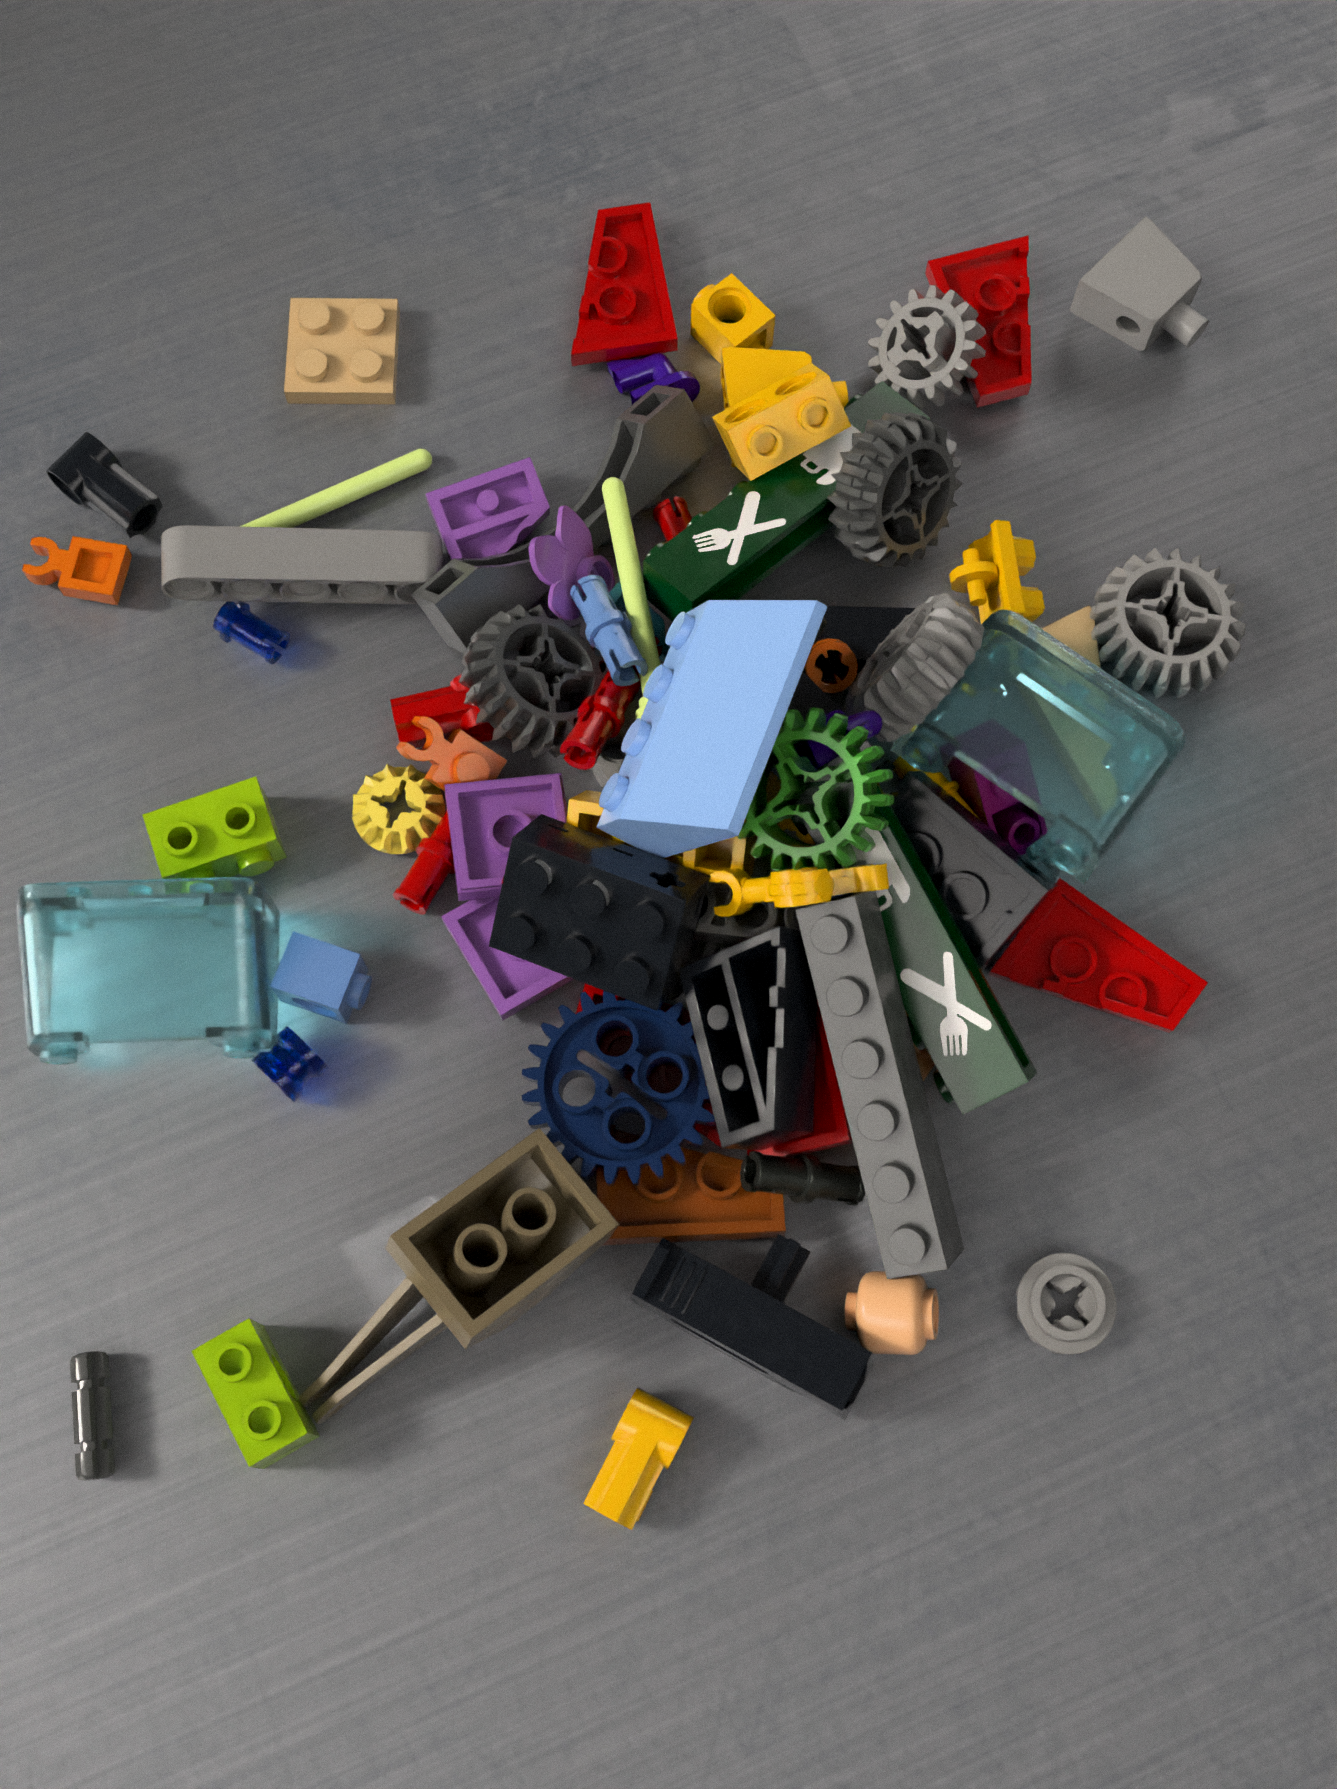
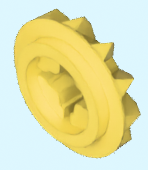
M386 764L382 771L373 776L365 775L363 785L357 794H353L352 820L360 837L369 846L380 852L398 855L416 851L420 841L423 838H430L445 814V803L440 789L424 779L426 774L418 771L412 764L408 767H393ZM402 790H405L407 805L415 809V811H411V813L401 812L398 819L394 820L392 828H390L388 809L381 806L380 803L395 802L398 795H401Z

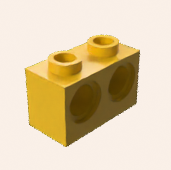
M812 363L712 417L735 466L750 481L851 427L829 375Z

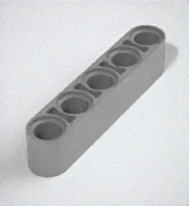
M183 525L168 528L161 536V589L165 595L185 601L418 604L411 594L443 568L441 538L436 534L425 531Z

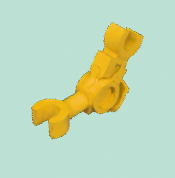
M886 863L856 865L848 868L831 869L830 871L827 869H817V867H804L798 870L785 869L772 871L770 876L751 878L744 870L739 868L720 870L710 875L711 882H726L733 892V897L729 904L714 907V914L720 917L744 914L750 910L754 903H774L775 908L795 907L830 902L832 896L889 889Z

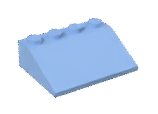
M708 600L687 613L684 611L679 613L672 622L665 638V643L670 648L664 663L656 667L645 685L643 696L648 699L642 717L632 723L623 739L621 751L626 753L619 773H615L610 777L601 792L599 806L604 809L596 828L641 851L660 858H666L739 836L828 606L818 600Z

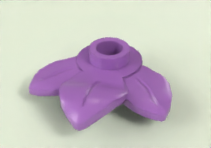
M566 505L560 506L555 536L545 535L533 538L529 544L528 552L534 573L539 580L550 586L548 594L549 609L563 620H574L579 618L581 613L571 598L570 591L572 586H578L582 595L586 596L578 580L588 575H599L605 580L607 589L610 592L615 586V578L612 567L607 559L601 555H594L591 533L583 520L570 507Z

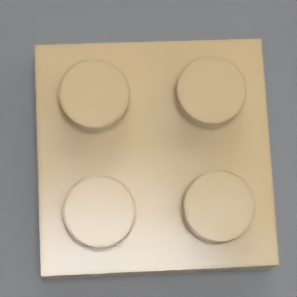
M290 298L284 394L287 403L395 404L400 324L398 299Z

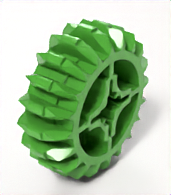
M810 708L806 715L805 723L798 710L790 709L786 712L783 727L781 726L746 815L747 822L743 824L739 836H737L739 839L754 835L758 837L750 851L754 858L764 857L773 849L771 857L772 870H785L792 860V868L794 870L812 867L814 863L817 869H827L830 871L835 868L834 857L844 868L852 867L857 863L852 845L863 852H870L876 846L873 838L865 831L866 827L877 831L887 829L889 822L884 817L875 814L874 810L875 806L883 807L894 804L893 795L888 793L877 794V782L891 780L893 778L892 771L890 769L873 771L871 763L879 760L884 755V750L881 746H872L861 751L860 747L867 739L869 731L863 726H857L845 736L848 717L844 714L835 713L826 725V716L822 708ZM813 740L834 750L843 761L835 766H827L822 770H818L810 763L807 756L800 757L793 745ZM778 759L779 763L775 767L781 779V788L778 795L767 803V780L772 766ZM852 778L854 785L853 807L847 822L841 829L838 822L842 817L837 808V796L843 787L852 782ZM829 780L820 785L819 790L812 795L814 803L791 805L800 799L799 795L806 791V782ZM797 815L808 823L811 830L818 829L825 842L818 845L800 842L787 835L777 823Z

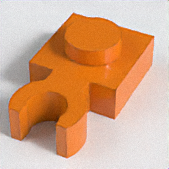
M72 536L69 549L64 550L59 549L57 544L49 538L34 537L31 539L30 545L35 553L40 556H48L49 558L41 566L23 565L22 571L30 582L37 585H50L59 580L57 586L63 596L118 605L132 559V554L127 545Z
M415 716L412 720V723L420 727L426 734L424 746L416 749L407 742H399L396 747L398 752L406 759L429 761L432 763L424 779L444 792L445 784L497 779L507 762L505 758L461 729H453L448 739H444L440 725L435 720L424 716Z

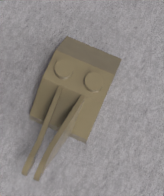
M538 1128L390 1235L385 1249L407 1275L406 1278L328 1368L299 1396V1401L304 1407H307L327 1393L348 1375L423 1297L437 1314L329 1397L312 1415L317 1424L328 1420L368 1385L447 1328H449L465 1350L499 1333L562 1284L613 1235L619 1223L542 1130Z

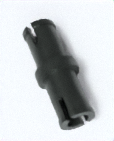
M750 1151L749 1155L744 1157L741 1164L740 1181L743 1189L748 1192L759 1191L788 1195L792 1202L809 1204L815 1199L842 1202L853 1206L858 1205L857 1201L861 1202L865 1196L859 1166L822 1163L816 1156L799 1153L794 1158L761 1154L756 1151Z

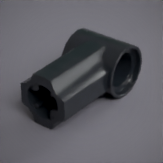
M85 432L46 470L50 480L71 501L80 507L88 504L129 538L139 534L144 535L156 523L157 515L163 507L159 497L125 471L115 455L98 438L88 432Z

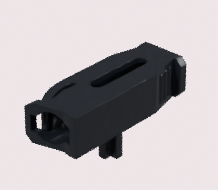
M777 1234L750 1285L723 1269L674 1245V1243L667 1239H661L632 1292L633 1302L782 1387L802 1395L828 1409L838 1417L846 1419L874 1364L870 1358L872 1352L784 1304L811 1253L809 1250L800 1246L801 1244L795 1240L787 1239Z

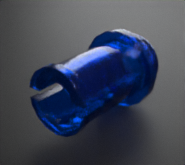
M227 601L220 608L214 619L213 629L220 632V640L226 643L233 640L265 659L271 665L275 664L282 654L276 651L275 647L264 642V639H268L286 650L290 641V633L277 628L250 612V605L243 601L238 603Z

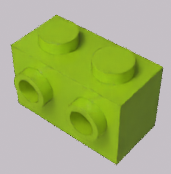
M256 776L142 814L161 877L175 896L180 894L196 896L207 893L218 885V881L238 874L246 877L259 875L270 870L274 866V862L287 858L267 796Z

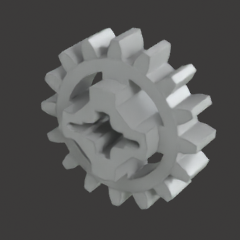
M930 285L925 298L915 289L909 290V303L905 306L893 300L890 303V307L894 315L890 320L878 318L875 322L883 330L881 337H874L868 341V345L879 353V355L874 356L868 361V366L879 374L875 379V383L885 382L920 410H923L927 397L938 407L943 406L945 400L944 392L949 389L960 396L963 393L959 382L963 376L976 378L978 375L977 371L970 365L972 359L985 357L986 353L975 342L986 334L985 328L975 320L979 313L967 301L964 302L965 300L955 291L950 289L944 294L935 285Z

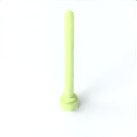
M426 449L414 450L240 527L294 528L427 470L432 464V456Z
M610 477L602 485V494L626 614L632 624L630 633L640 654L648 665L646 675L642 676L639 674L643 693L650 675L661 664L625 487L619 478ZM644 696L638 701L639 708L635 711V719H641L648 699Z

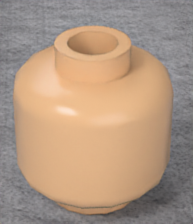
M885 1271L868 1272L862 1277L858 1291L848 1292L846 1295V1329L857 1331L861 1346L872 1352V1354H918L925 1348L927 1340H935L938 1335L939 1300L936 1288H928L923 1276L920 1274L887 1279Z

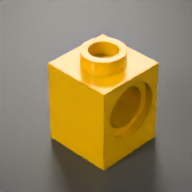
M731 273L717 285L709 284L704 287L694 298L691 304L690 335L721 364V351L723 347L769 349L772 347L776 315ZM722 320H733V321H736V322H735V323H724V322H722Z

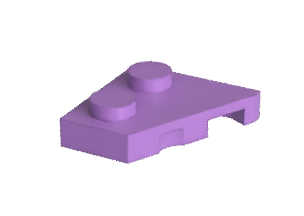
M530 457L426 493V501L450 561L453 558H482L506 553L518 548L550 515L549 503Z

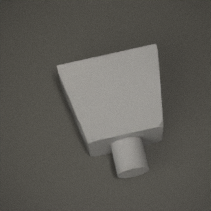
M1146 216L1079 280L1069 309L1076 316L1138 351L1147 350L1165 331L1188 348L1201 336L1209 323V320L1190 306L1202 281L1200 271L1155 223Z

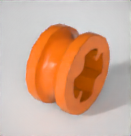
M826 638L813 644L804 669L806 675L823 692L836 693L845 690L852 684L857 675L858 663L856 655L846 643L839 639ZM828 650H838L840 652L839 660L846 665V670L841 677L834 673L835 680H823V672L821 668L815 665V661L820 654L828 658Z

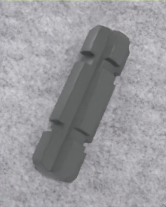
M83 1352L73 1356L70 1360L71 1383H77V1391L71 1392L74 1444H80L81 1449L80 1453L75 1454V1469L78 1480L90 1481L112 1476L115 1471L114 1449H108L107 1444L108 1440L113 1439L110 1387H104V1378H110L109 1357L106 1352Z

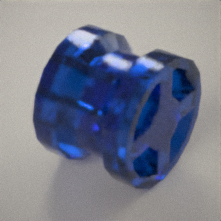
M285 1026L277 1034V1044L269 1052H259L251 1060L294 1103L303 1095V1085L311 1077H321L329 1069L327 1064L288 1026Z

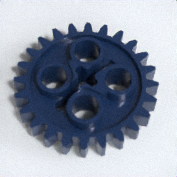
M606 991L603 992V1003L595 1005L591 997L586 992L580 993L582 1011L575 1014L563 1004L560 1005L558 1009L564 1024L557 1028L543 1022L540 1027L550 1042L547 1046L530 1044L528 1047L530 1054L540 1061V1067L522 1069V1076L524 1079L537 1084L538 1089L528 1091L521 1095L525 1105L541 1107V1110L528 1120L529 1126L532 1129L549 1127L551 1130L546 1134L547 1138L555 1147L561 1144L564 1146L561 1154L570 1165L578 1158L583 1160L581 1177L586 1181L593 1176L598 1167L604 1168V1176L608 1186H614L619 1170H627L633 1185L639 1186L641 1168L647 1166L651 1168L652 1172L660 1180L664 1178L663 1159L669 1156L682 1167L686 1164L683 1151L680 1148L684 1142L698 1148H702L704 1145L703 1139L695 1130L696 1125L714 1126L716 1123L714 1115L703 1108L704 1103L711 1102L705 1084L706 1081L697 1044L693 1041L695 1036L692 1023L689 1022L684 1026L679 1023L684 1012L683 1004L680 1002L673 1005L665 1013L661 1010V1007L656 1011L627 999L617 1001L614 994ZM613 1029H623L633 1037L630 1049L618 1057L608 1056L599 1049L603 1035ZM581 1051L589 1053L618 1078L623 1079L628 1073H632L631 1080L635 1090L643 1097L666 1110L667 1117L663 1120L657 1119L625 1092H620L615 1098L611 1097L613 1090L607 1078L577 1059L578 1053ZM663 1064L678 1068L683 1075L680 1086L670 1093H658L648 1085L651 1071ZM585 1077L592 1080L595 1084L593 1098L587 1104L580 1107L565 1103L563 1100V1090L566 1084L574 1078ZM626 1113H634L645 1121V1131L642 1137L630 1144L620 1143L611 1135L614 1121L620 1115Z

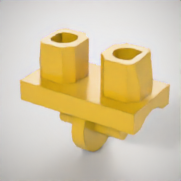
M994 520L990 524V532L983 538L973 541L968 546L969 549L962 552L964 564L956 567L949 574L951 589L959 593H968L970 605L978 606L981 625L984 627L983 637H999L1012 625L1031 624L1045 610L1042 591L1037 587L1021 586L1019 577L1026 575L1034 567L1036 559L1034 542L1030 539L1012 536L1010 521Z

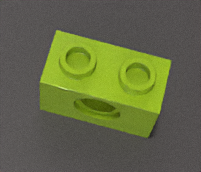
M248 1318L191 1351L249 1467L265 1469L320 1437L306 1408L299 1401V1394L262 1324Z

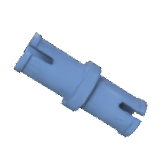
M588 575L579 579L578 583L581 585L586 596L582 595L579 587L576 585L572 586L570 595L587 625L585 635L590 646L593 648L596 646L597 650L600 651L611 678L617 686H629L638 682L640 679L633 665L636 666L639 674L642 676L646 675L648 665L631 636L632 624L625 612L621 613L617 609L607 589L606 582L601 576Z

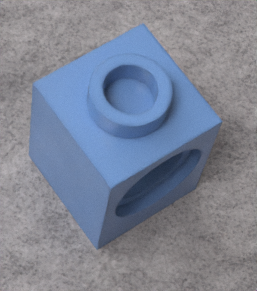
M293 931L270 987L281 1002L347 1024L353 1008L361 1010L364 1006L371 988L372 977L367 975L368 968L361 954Z

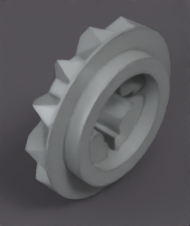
M1057 1253L1038 1260L1026 1270L1015 1291L1017 1296V1319L1028 1333L1030 1341L1050 1350L1053 1354H1081L1093 1349L1107 1337L1116 1318V1296L1109 1278L1095 1263L1079 1255ZM1045 1285L1050 1290L1055 1289L1060 1294L1074 1290L1081 1285L1083 1289L1077 1294L1079 1298L1075 1301L1074 1308L1079 1313L1078 1317L1085 1324L1069 1315L1055 1319L1050 1323L1047 1319L1052 1315L1050 1311L1056 1303Z

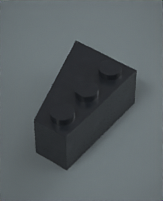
M778 926L678 969L721 1147L724 1149L765 1150L814 1132L817 996L800 930Z

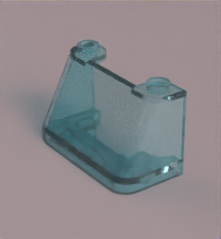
M1001 609L992 612L981 624L984 627L982 644L975 653V660L964 671L965 676L957 681L951 693L942 699L937 709H933L921 724H916L908 734L902 735L895 740L891 751L906 760L912 767L930 773L943 771L954 757H957L1051 822L1052 825L1044 838L1045 851L1056 867L1085 884L1183 750L1185 744L1184 731L1171 715L1022 615L1011 610Z
M241 877L54 882L28 884L18 889L16 914L27 1048L39 1057L40 1062L53 1065L74 1064L77 1062V1056L89 1052L90 1044L208 1040L212 1045L223 1048V1056L236 1059L258 1057L260 1049H277L278 997L270 985L279 966L280 911L265 886L259 881Z

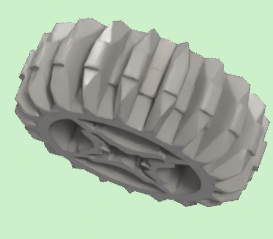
M1154 548L1147 553L1144 561L1133 554L1132 557L1126 560L1123 568L1116 566L1115 569L1109 572L1106 583L1099 586L1094 596L1096 605H1093L1090 611V618L1095 620L1091 637L1093 640H1097L1098 645L1103 646L1099 652L1100 663L1114 661L1117 664L1112 672L1114 680L1128 674L1134 678L1132 681L1133 692L1140 690L1144 683L1152 685L1154 697L1157 699L1164 695L1169 686L1179 699L1182 696H1186L1191 687L1200 693L1209 686L1212 679L1217 680L1225 675L1229 669L1228 664L1236 659L1241 650L1239 641L1245 634L1246 624L1239 621L1244 612V603L1231 600L1235 593V583L1220 585L1217 582L1221 575L1220 566L1207 572L1200 568L1202 564L1201 554L1193 557L1190 563L1182 561L1179 548L1170 552L1167 560H1164L1158 550ZM1161 592L1156 599H1141L1139 603L1128 602L1141 594ZM1194 643L1207 644L1205 648L1196 653L1173 656L1177 647H1192Z
M947 593L929 597L925 603L918 604L914 611L909 615H905L902 622L895 629L891 630L882 643L878 644L875 652L866 660V664L856 675L855 682L849 687L848 695L845 699L844 708L846 713L853 715L865 710H874L882 717L883 726L881 731L874 737L880 742L897 740L900 736L908 734L916 724H921L933 709H937L942 699L951 693L957 681L965 676L964 671L975 660V653L981 647L984 627L975 618L976 616L972 613L973 611L960 600H954Z

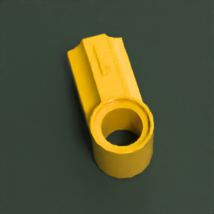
M637 1387L612 1435L611 1440L615 1442L583 1504L632 1530L636 1521H639L663 1468L668 1470L694 1417Z

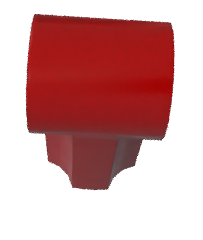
M461 674L456 676L448 687L390 699L399 742H407L415 748L423 747L426 742L425 732L412 723L415 716H424L435 720L440 725L446 740L453 729H461L481 743L492 741L494 728L489 722L475 724L480 709L477 706L464 704L466 693L470 689L459 683Z

